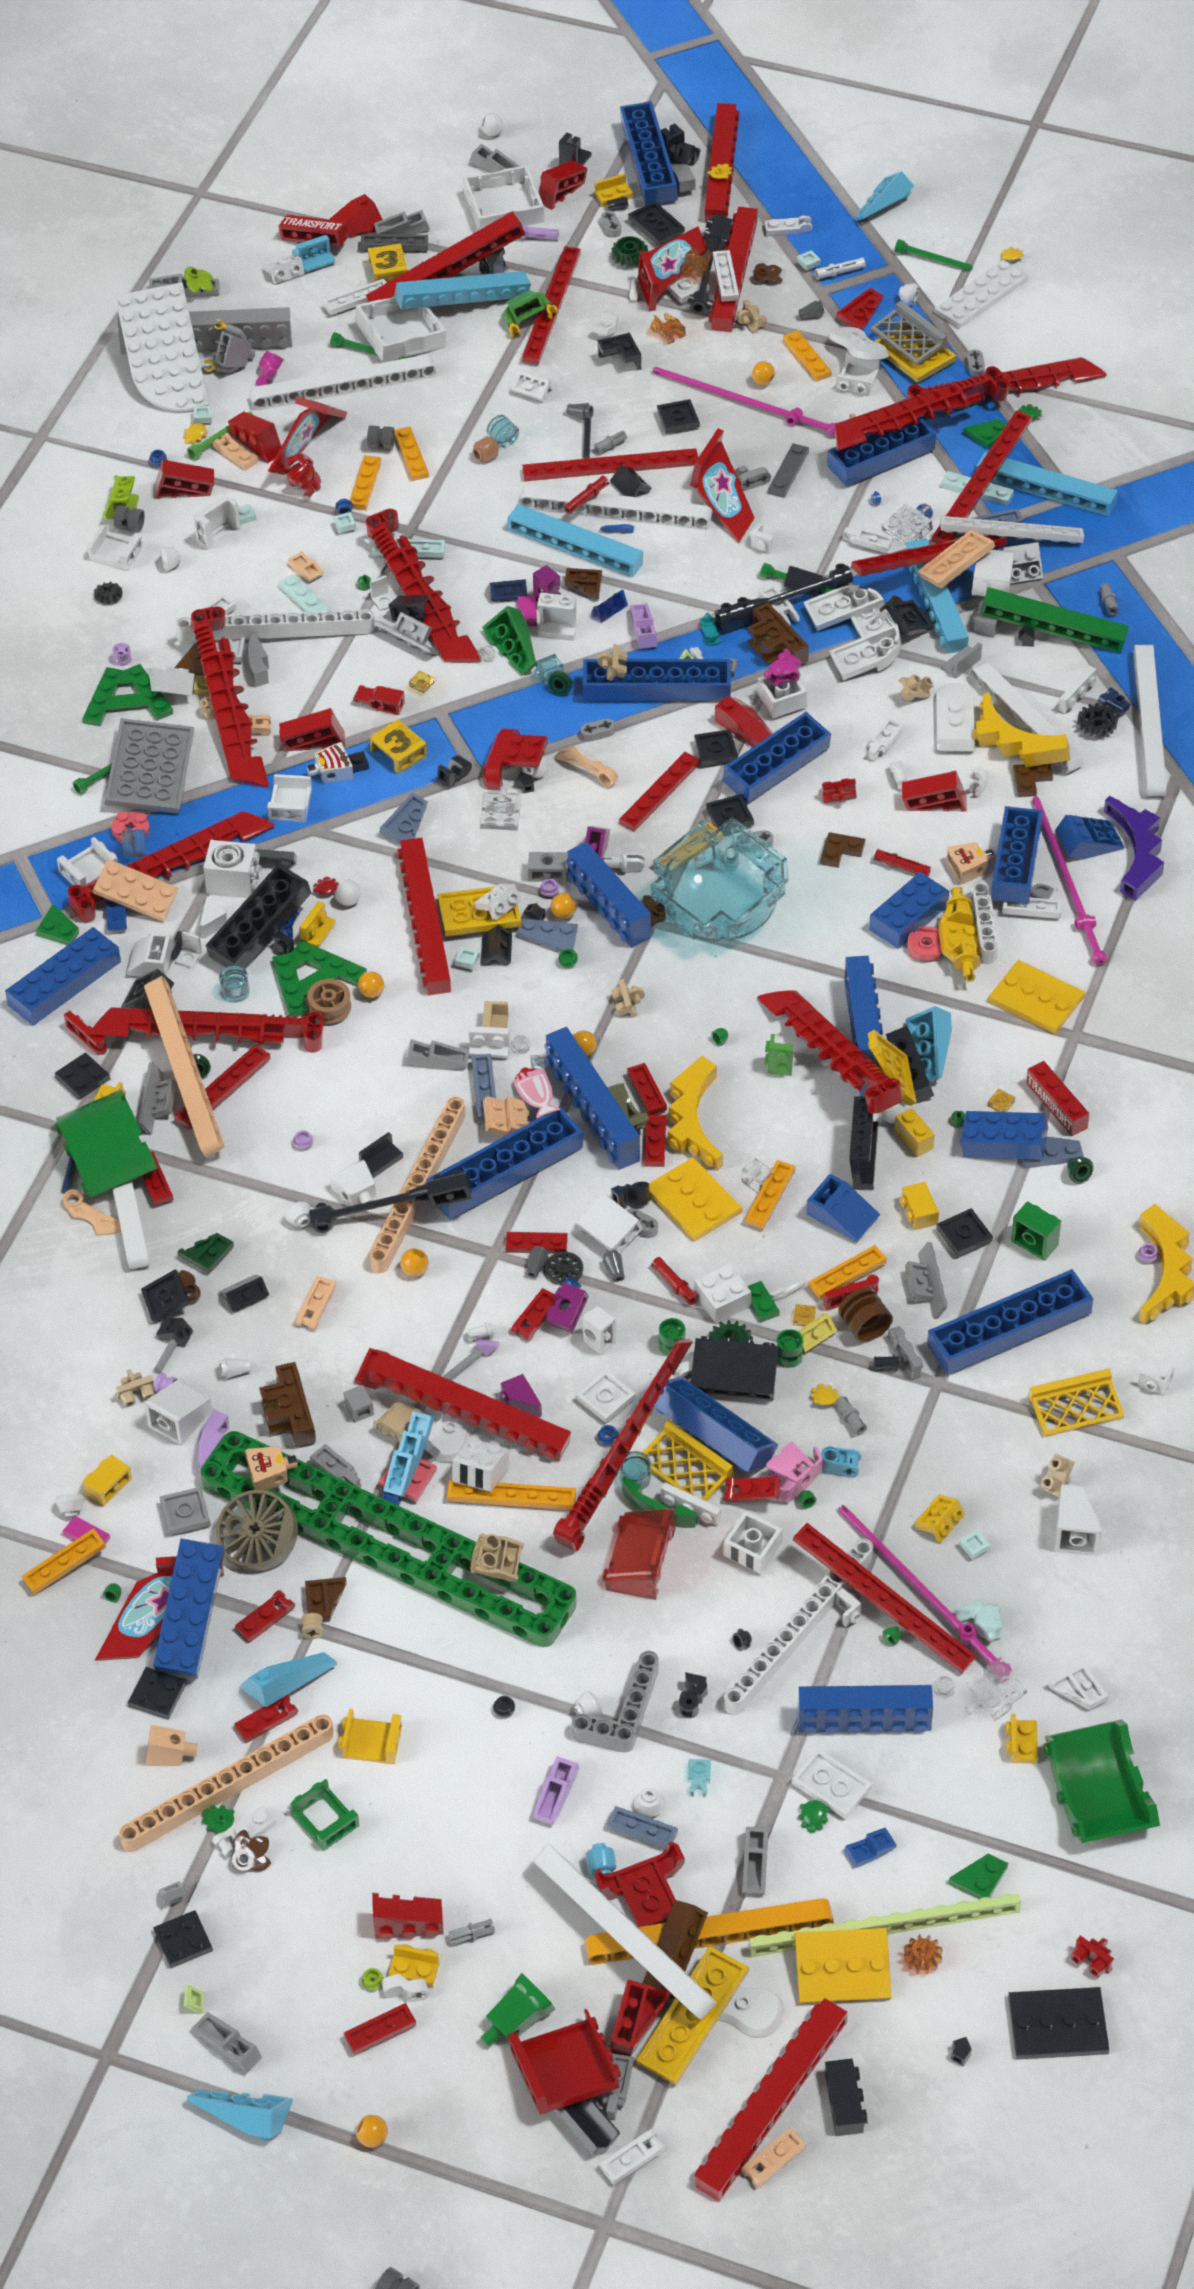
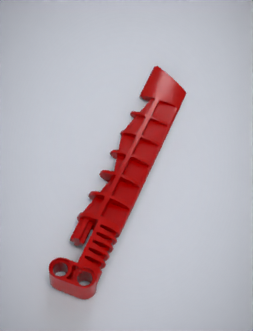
M1082 357L1002 372L1010 382L1009 391H1017L1018 394H1022V390H1041L1052 384L1059 386L1060 381L1070 377L1075 382L1107 375L1101 368ZM947 382L946 385L940 384V386L934 385V387L928 386V388L916 384L910 385L907 390V399L948 386L951 383ZM988 392L981 394V402H985V397L990 395Z
M990 366L986 368L985 373L978 376H973L967 380L958 381L948 386L835 423L836 449L838 451L867 441L865 435L877 433L883 436V432L899 431L910 423L917 425V419L924 415L928 419L933 420L935 419L934 412L943 411L949 415L953 409H967L969 405L981 402V394L987 392L994 400L1004 401L1008 395L1010 382L997 367Z
M389 508L367 517L365 521L367 535L374 540L377 548L380 549V553L404 594L429 595V599L424 603L427 618L420 621L432 627L429 636L443 660L454 663L481 662L482 658L469 636L463 635L458 637L455 627L460 624V621H453L451 606L441 598L442 591H434L429 586L434 581V577H423L421 570L426 564L424 561H418L417 549L410 544L406 536H399L400 538L397 539L396 543L391 535L392 532L399 528L397 511Z
M219 606L194 610L191 614V628L195 634L198 650L200 651L199 655L201 656V663L230 777L235 781L267 788L269 783L262 757H251V745L258 741L257 739H251V726L253 722L250 721L245 712L249 706L248 704L240 703L236 696L242 693L244 688L243 686H233V678L240 674V671L234 668L235 653L231 651L228 638L225 639V637H221V640H218L220 651H217L213 631L221 630L226 625L225 610Z
M241 811L126 866L153 878H156L161 873L170 878L172 877L170 869L179 866L190 868V863L206 859L211 840L230 842L238 836L241 840L245 841L274 827V823L254 814ZM98 879L94 880V883L89 882L88 886L72 885L68 888L69 906L81 921L90 922L96 917L95 903L106 899L93 893Z
M777 991L757 996V999L775 1016L786 1014L788 1020L784 1025L787 1027L792 1026L796 1036L808 1042L807 1047L809 1049H821L818 1054L821 1060L832 1059L829 1068L832 1071H838L843 1082L849 1083L854 1089L859 1091L862 1090L863 1085L868 1087L865 1091L867 1110L870 1113H880L902 1101L903 1097L899 1080L889 1078L798 991Z
M111 1007L90 1031V1035L128 1037L129 1030L147 1033V1038H151V1035L161 1037L152 1009ZM178 1010L186 1036L193 1037V1041H196L197 1036L213 1034L215 1035V1042H219L220 1035L238 1038V1044H241L243 1039L264 1045V1043H284V1037L304 1038V1046L307 1051L314 1053L322 1048L323 1015L316 1011L310 1012L306 1016H301V1018H297V1015H294L292 1018L289 1015L286 1017H282V1015L275 1017V1014L267 1016V1014Z
M678 1340L645 1394L639 1400V1404L631 1417L626 1420V1425L619 1437L614 1439L612 1448L606 1457L601 1459L599 1468L585 1484L569 1514H567L565 1519L560 1518L556 1523L553 1535L559 1544L575 1552L581 1548L585 1539L583 1532L602 1499L606 1497L626 1457L629 1456L637 1437L640 1436L645 1422L653 1413L660 1395H663L671 1375H674L693 1343L692 1340Z

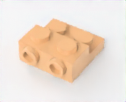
M486 1096L483 1100L486 1132L505 1137L529 1124L527 1118L530 1114V1108L526 1107L524 1100L509 1096L505 1101Z

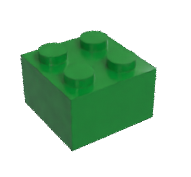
M1027 1201L1013 1216L1011 1242L1045 1261L1059 1245L1061 1220Z

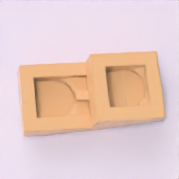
M303 551L288 559V564L292 569L309 582L324 574V571L314 559L310 560Z

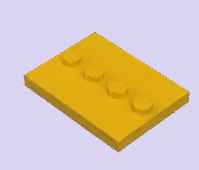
M903 326L902 330H912V327ZM890 335V339L898 340L899 335ZM902 335V339H911L912 335ZM914 335V339L924 338L923 335ZM879 338L874 341L886 347L889 354L886 358L917 383L952 364L957 359V355L948 348L944 351L939 349L916 366L883 339ZM929 343L925 345V348H932L935 345ZM901 344V347L903 349L911 348V344ZM913 344V348H923V344ZM913 353V356L918 359L922 356V353Z
M496 886L437 894L445 937L489 931L497 925L505 929L522 927L518 904L497 920H493L489 911L477 910L474 902Z
M1017 960L988 996V1002L1056 1035L1085 998V991Z
M694 1157L649 1183L651 1198L694 1242L742 1213V1207Z
M887 1928L795 1932L799 2003L822 2002L824 1998L831 2002L892 1998Z

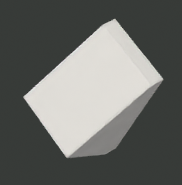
M211 897L206 898L200 922L201 938H207L214 934L227 921L226 912Z

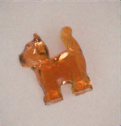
M697 246L689 250L685 254V263L681 265L683 276L689 277L692 271H697L695 276L702 278L704 271L708 268L712 252L707 251L705 256H699Z
M665 313L664 318L666 322L662 323L654 315L650 331L660 333L669 345L675 341L673 335H678L680 339L686 336L685 326L681 324L679 319Z

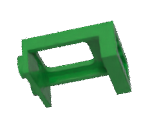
M327 1779L315 1783L309 1791L303 1795L296 1796L290 1803L292 1816L323 1851L360 1826L358 1814L353 1809L349 1811L329 1789ZM324 1799L339 1815V1819L322 1831H319L303 1812L317 1801Z

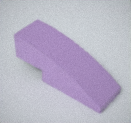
M648 603L630 605L631 618L639 649L657 647V633Z
M214 1409L205 1423L199 1442L198 1459L200 1470L230 1428L228 1415Z
M556 1756L550 1775H547L532 1818L554 1825L580 1768L578 1763Z

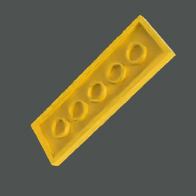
M709 1946L690 1977L717 2003L700 2020L676 1998L636 2059L637 2064L677 2085L750 1971L749 1967Z

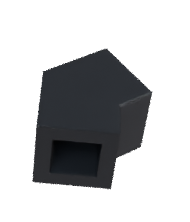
M1026 625L1019 631L1018 639L1023 642L1022 646L1034 647L1035 630Z
M520 772L516 779V788L521 789L523 794L534 792V782L531 775Z
M537 903L528 904L523 912L528 919L544 920L546 917V910Z
M967 2037L954 2040L952 2043L953 2052L951 2060L963 2067L972 2052Z

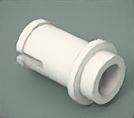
M484 1322V1325L467 1329L470 1342L487 1336L491 1338V1335H494L492 1324H487V1322Z

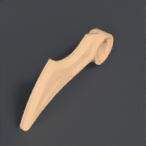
M576 747L565 748L554 756L556 760L570 762L592 772L607 787L613 786L618 780V775L614 769L608 766L605 767L600 761L587 759Z
M69 1190L64 1194V1207L70 1212L71 1216L89 1221L94 1226L96 1235H109L121 1232L119 1219L110 1217L85 1203L80 1191ZM72 1197H76L79 1199V1201L75 1204H71L68 1202V1200Z

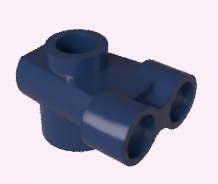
M1112 687L1098 698L1100 704L1112 707V711H1116V716L1118 717L1125 715V712L1130 708V703L1125 700V697L1119 695V692Z

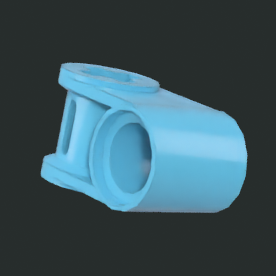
M832 1446L825 1447L822 1450V1471L824 1473L846 1477L858 1476V1462L861 1460V1453L859 1451Z

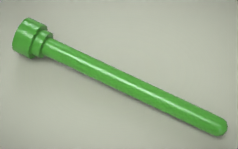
M229 425L202 443L189 446L187 448L188 455L193 460L199 458L203 450L212 445L213 441L221 439V436L225 433H230Z

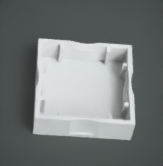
M528 165L463 177L464 195L478 230L512 211L522 225L526 224L528 226L544 223V205L538 191L534 187Z
M395 297L356 305L355 322L374 348L382 363L396 360L403 356L408 357L445 347L446 330L438 318L431 312L429 306L401 309Z

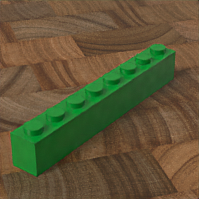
M990 587L987 588L980 615L1024 627L1027 625L1034 630L1117 653L1122 652L1129 626Z

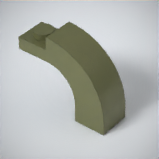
M617 1083L607 1087L635 1130L638 1131L646 1128L644 1122L649 1120L647 1112H638L635 1109L624 1083Z

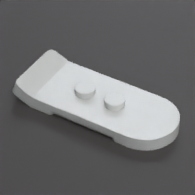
M961 683L945 684L938 689L936 694L937 750L974 751L973 693L969 687Z

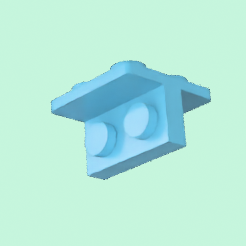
M327 235L297 244L296 249L292 250V254L301 257L305 272L335 263V258L330 252V243Z

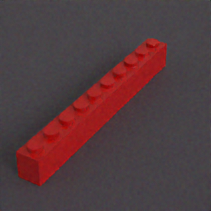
M717 103L709 171L712 170V167H717L718 164H728L732 168V174L728 175V179H715L711 175L708 176L705 223L708 218L711 219L714 215L729 216V207L726 206H730V196L728 195H731V185L729 184H732L734 164L732 163L735 162V153L733 152H736L737 132L735 131H738L740 111H737V104Z
M738 207L737 213L733 214L734 224H731V235H729L727 241L729 246L725 247V251L730 250L739 300L757 227L758 208ZM717 281L718 290H715L714 300L716 301L712 303L713 313L710 312L709 323H712V330L732 332L739 300L722 302Z
M512 211L365 296L368 302L388 299L395 296L396 283L450 278L526 235L523 226Z
M423 838L400 840V848L397 849L398 859H402V862H400L401 874L405 873V876L402 877L404 888H408L405 891L406 901L411 903L408 905L409 916H413V919H411L412 930H416V933H413L414 943L419 945L416 948L417 958L422 960V962H419L420 973H424L422 977L423 988H427L428 996L450 993L451 979Z
M381 1350L370 1368L369 1381L376 1386L385 1387L395 1394H401L414 1402L425 1404L433 1410H439L454 1419L467 1422L470 1426L481 1428L491 1435L500 1436L510 1443L521 1445L527 1450L542 1454L550 1460L560 1462L570 1443L571 1431Z
M826 1998L820 2004H815L811 2010L809 2020L807 2022L803 2021L798 2029L799 2034L795 2039L791 2038L787 2043L784 2055L776 2058L771 2073L764 2075L759 2084L760 2088L756 2093L752 2092L749 2096L746 2108L743 2111L739 2110L734 2118L733 2126L723 2132L718 2147L714 2146L709 2152L708 2161L705 2165L701 2164L694 2175L696 2177V2188L718 2202L721 2201L741 2173L742 2167L751 2159L847 2023L848 2011Z

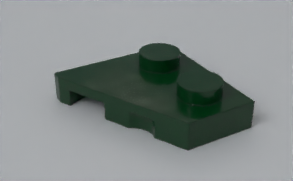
M215 1233L208 1236L207 1239L195 1242L193 1247L186 1250L181 1248L177 1252L180 1258L210 1273L234 1247V1243L221 1234Z

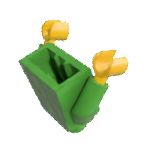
M526 291L507 301L508 307L503 312L509 326V332L513 338H515L513 335L515 332H519L521 335V331L516 323L543 309H547L550 319H553L552 313H556L558 316L557 307L551 305V302L542 292Z

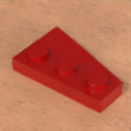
M870 287L836 312V318L851 327L863 331L883 301V295Z

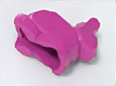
M266 351L259 362L262 374L257 378L256 384L259 386L267 385L276 375L284 359L275 353Z
M785 648L783 653L778 655L779 660H775L770 665L769 670L764 672V677L770 679L771 683L775 686L782 685L783 682H796L800 679L798 669L802 663L799 658L791 655L790 651Z

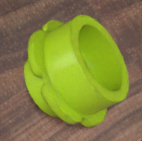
M369 1968L363 1973L361 1983L365 1988H369V1990H377L382 1985L384 1977L378 1969Z

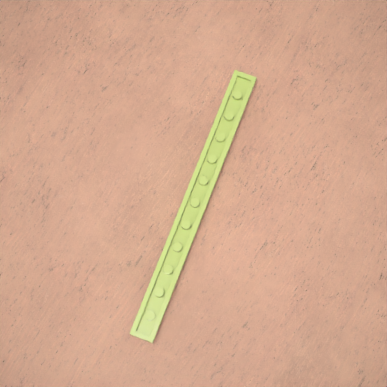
M1007 1893L995 1898L983 1897L978 1901H960L954 1905H937L930 1909L923 1910L918 1908L906 1913L894 1912L888 1916H871L864 1920H847L840 1924L828 1923L821 1927H804L798 1931H781L768 1936L758 1935L750 1938V1954L752 1958L796 1950L795 1932L887 1928V1935L1020 1913L1021 1899L1019 1894L1012 1895Z

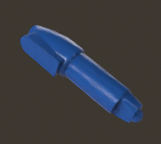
M630 524L605 525L600 530L603 532H622V534L633 533L634 526Z

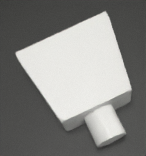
M364 1160L330 1176L331 1188L349 1206L374 1201L373 1197L376 1195L375 1182Z

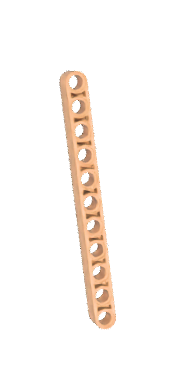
M160 976L144 985L199 1147L204 1156L209 1157L224 1149L225 1145L169 984L163 976Z
M452 1097L447 1101L400 1194L407 1193L425 1184L427 1178L437 1174L465 1119V1103L462 1098ZM408 1200L394 1204L370 1251L371 1269L374 1272L384 1273L388 1270L423 1200Z
M318 1715L126 1823L119 1830L122 1848L127 1852L139 1850L199 1816L205 1809H211L212 1805L220 1804L326 1744L334 1736L332 1719L328 1715Z

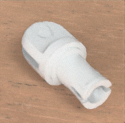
M622 853V855L616 857L603 856V861L610 868H620L622 872L640 871L645 866L644 857L638 853Z

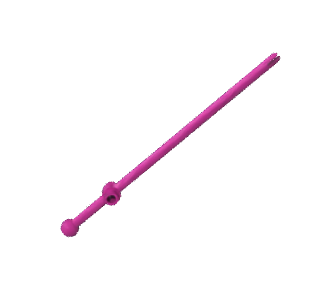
M659 367L653 368V373L787 417L786 422L791 426L802 422L825 430L830 436L835 437V423L827 424L803 416L802 409L798 407L788 411Z
M1034 796L1033 804L1035 809L1043 810V829L1079 916L1074 920L1075 928L1085 931L1093 950L1092 961L1096 965H1103L1107 961V954L1100 949L1092 927H1096V917L1089 914L1086 915L1040 798Z
M841 1505L838 1508L839 1512L866 1539L870 1540L873 1546L959 1632V1640L962 1645L967 1647L972 1645L995 1668V1674L999 1679L1005 1680L1011 1676V1666L1008 1663H1001L976 1638L977 1633L972 1624L966 1623L963 1625L845 1505Z

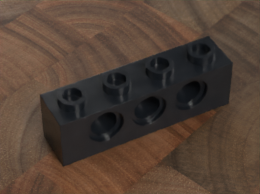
M908 1026L885 1034L887 1040L908 1057L916 1102L918 1103L935 1096Z

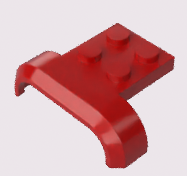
M502 728L496 734L484 764L483 780L487 789H502L503 766L539 768L548 744L547 736L521 735L518 729Z
M669 1842L667 1848L661 1854L609 1874H603L601 1869H597L594 1879L600 1892L606 1898L623 1896L637 1927L666 1923L673 1903L676 1900L666 1878L682 1868L685 1857L678 1844Z

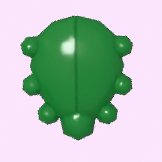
M1032 404L1022 405L1018 409V411L1030 415L1032 418L1042 417V410H1038V407H1033Z
M809 1800L805 1804H800L799 1806L802 1811L798 1818L803 1820L801 1827H807V1832L811 1834L815 1833L816 1829L822 1830V1823L828 1822L826 1816L830 1808L818 1800Z
M212 1805L211 1810L205 1809L202 1815L205 1818L202 1819V1823H208L207 1830L213 1829L216 1831V1834L228 1830L233 1825V1814L235 1811L234 1809H225V1805H221L220 1808Z

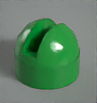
M368 575L360 576L357 581L358 588L362 591L369 590L371 578Z
M717 1028L712 1031L711 1036L714 1042L718 1045L728 1040V1031L725 1028Z
M954 1111L950 1119L951 1125L956 1128H962L965 1113L963 1111Z
M803 1490L798 1495V1502L804 1509L811 1508L817 1501L815 1495L809 1490Z
M116 1583L109 1584L103 1592L104 1598L110 1602H117L122 1594L120 1585Z
M890 1627L882 1631L883 1638L889 1645H894V1642L898 1643L901 1639L899 1627Z

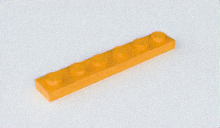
M449 1479L447 1501L560 1510H570L576 1499V1488L498 1482L494 1489L489 1492L452 1482V1479Z

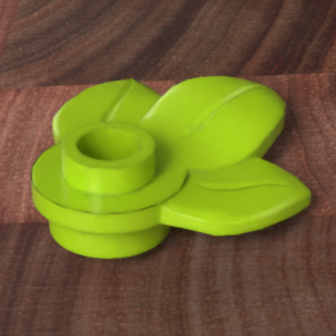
M187 267L185 269L184 278L187 281L188 288L193 293H196L199 289L212 292L211 281L213 276L209 272L202 269L197 270L194 267Z

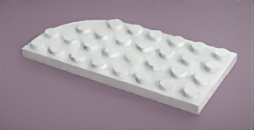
M183 283L115 295L132 378L142 396L159 408L175 412L194 411V406H209Z

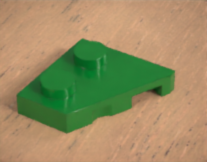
M1000 419L964 427L963 434L984 448L990 449L1007 424Z
M55 905L50 907L36 929L37 936L66 945L73 942L80 933L79 927Z
M988 1853L949 1878L948 1884L979 1899L983 1897L991 1898L1008 1868V1863Z

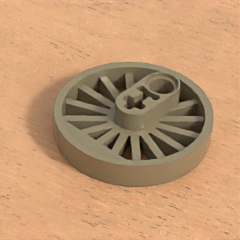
M265 1490L247 1491L231 1499L221 1511L216 1526L217 1542L219 1545L224 1546L225 1557L234 1566L251 1572L269 1570L283 1562L293 1550L298 1535V1523L292 1508L282 1498ZM261 1497L260 1505L257 1512L255 1498ZM268 1498L274 1499L265 1511ZM248 1499L250 1501L251 1516L242 1503ZM281 1503L284 1506V1508L272 1515L277 1506ZM239 1505L246 1518L238 1516L232 1510ZM283 1517L282 1521L274 1523L275 1521ZM236 1524H241L238 1531H233ZM224 1527L226 1528V1530H227L229 1533H224V1534H223V1529H224ZM270 1536L278 1537V1540L276 1541ZM232 1538L236 1539L226 1546L224 1545L223 1540H228ZM266 1540L276 1546L274 1553ZM261 1543L264 1545L265 1549L271 1557V1559L265 1562L263 1560ZM241 1545L234 1556L231 1557L228 1552ZM256 1546L258 1563L251 1564ZM248 1548L245 1563L240 1562L239 1559Z

